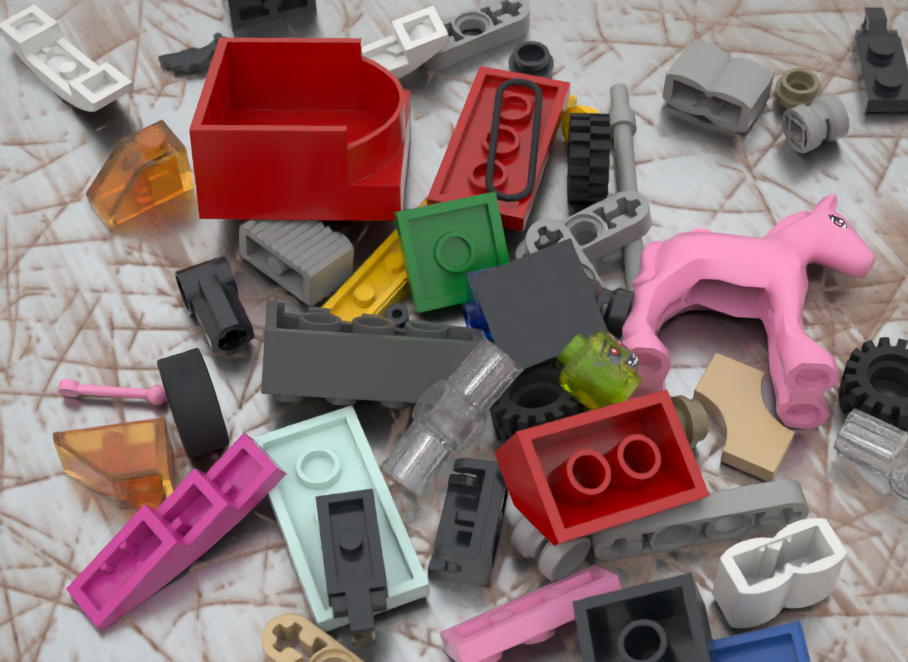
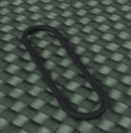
M516 78L505 81L497 88L495 93L485 184L488 192H496L497 199L505 202H514L526 198L532 192L535 185L543 97L539 86L527 79ZM521 85L532 89L535 93L528 181L526 188L522 192L508 195L497 191L492 182L503 92L507 88Z

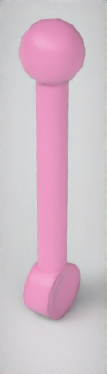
M63 379L60 381L58 393L66 397H78L79 394L146 399L156 406L162 405L167 401L162 385L141 389L80 384L75 380Z

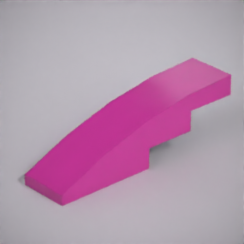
M243 433L206 474L194 468L156 510L144 504L66 590L97 628L106 629L154 595L200 558L240 522L287 473L253 438Z

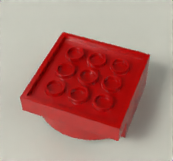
M219 38L189 129L199 219L395 221L393 212L403 210L411 131L410 90H403L401 83L388 69L362 56V38Z

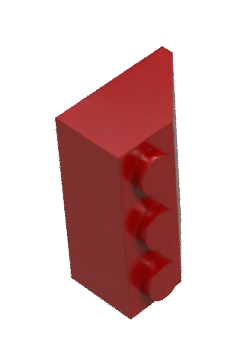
M667 389L518 431L494 452L513 505L554 547L710 496Z

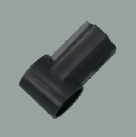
M222 255L175 272L176 282L185 307L190 315H196L213 353L220 352L230 356L243 351L248 342L254 339L255 336L253 326L239 300L236 281L225 256Z

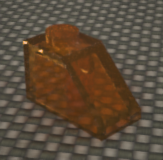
M163 119L118 141L85 193L88 202L109 229L194 188L186 147Z
M165 417L53 433V443L64 472L120 510L133 508L139 510L144 504L155 508L161 505L176 489L173 446Z

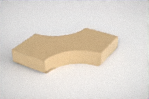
M716 352L694 390L693 399L701 402L705 411L714 417L722 430L725 446L722 451L721 462L767 482L773 481L793 442L795 432L780 424L767 410L761 395L765 372Z

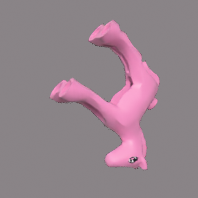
M834 193L821 199L812 212L804 210L793 215H787L773 227V230H769L762 239L713 233L705 228H697L690 232L677 233L666 241L649 243L640 255V271L636 279L631 283L635 288L632 310L622 327L623 344L628 349L622 346L619 349L623 359L618 364L619 378L615 384L614 402L620 403L666 390L665 378L671 368L670 354L656 335L664 322L686 311L712 310L733 318H759L763 321L768 336L769 367L776 396V413L785 427L811 430L824 424L829 416L826 397L823 394L838 384V370L835 357L804 332L802 308L809 285L806 266L808 263L817 264L853 278H865L875 262V256L848 221L836 212L838 200L836 194ZM630 350L639 358L637 370H633L628 364H624L626 356L630 355L628 352Z

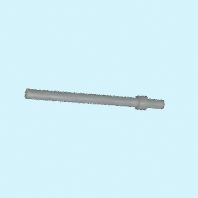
M618 83L610 88L611 111L608 113L610 114V136L614 138L618 192H638L633 135L637 130L634 111L630 109L628 87L625 84ZM628 213L622 214L626 215L629 219L633 218ZM642 237L623 246L627 290L634 292L635 288L631 283L636 279L640 271V255L644 251Z

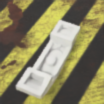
M35 4L0 23L1 35L28 68L53 92L79 109L90 112L97 111L134 89L133 82L111 64L105 62L98 66L64 39L58 23Z
M433 5L391 21L395 34L363 46L362 56L382 65L395 75L397 79H400L428 61L450 39Z

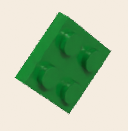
M488 192L393 212L413 309L416 313L479 300L471 278L510 262L496 192Z

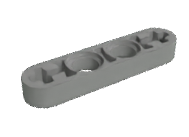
M791 479L775 480L709 492L710 496L705 499L589 536L595 557L600 560L615 561L780 531L791 523L806 519L810 513L809 506L801 485L797 481Z

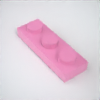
M595 564L443 630L439 634L446 654L456 662H497L503 656L502 651L520 643L529 645L545 641L556 633V627L574 620L575 614L572 601L621 590L622 588L616 574Z

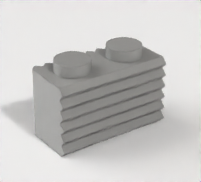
M248 220L239 226L240 256L310 307H314L317 301L321 302L324 296L328 297L331 291L335 292L338 287H341L353 275V245L342 233H332L329 226L324 227L322 221Z

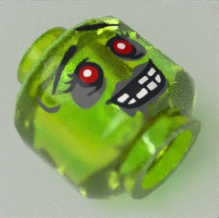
M606 330L595 331L587 339L578 332L557 357V359L565 364L559 374V384L591 411L626 401L643 379L637 374L640 366L639 357Z

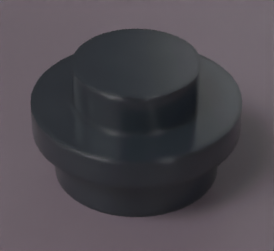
M526 41L520 43L509 57V71L548 78L554 69V60L549 49L540 42Z

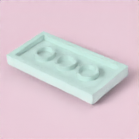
M352 405L253 437L287 473L267 496L318 628L327 632L349 624V617L334 619L332 606L329 607L315 496L373 488L389 598H386L387 610L430 595L427 577Z

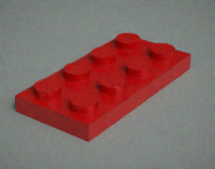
M479 66L427 197V205L488 193L485 177L495 93L497 88L505 81L516 78L527 79L539 86L543 97L535 185L532 192L522 200L505 202L497 199L503 228L523 232L570 97V82ZM526 86L509 87L502 95L492 182L497 191L508 195L522 192L526 188L528 181L535 93Z

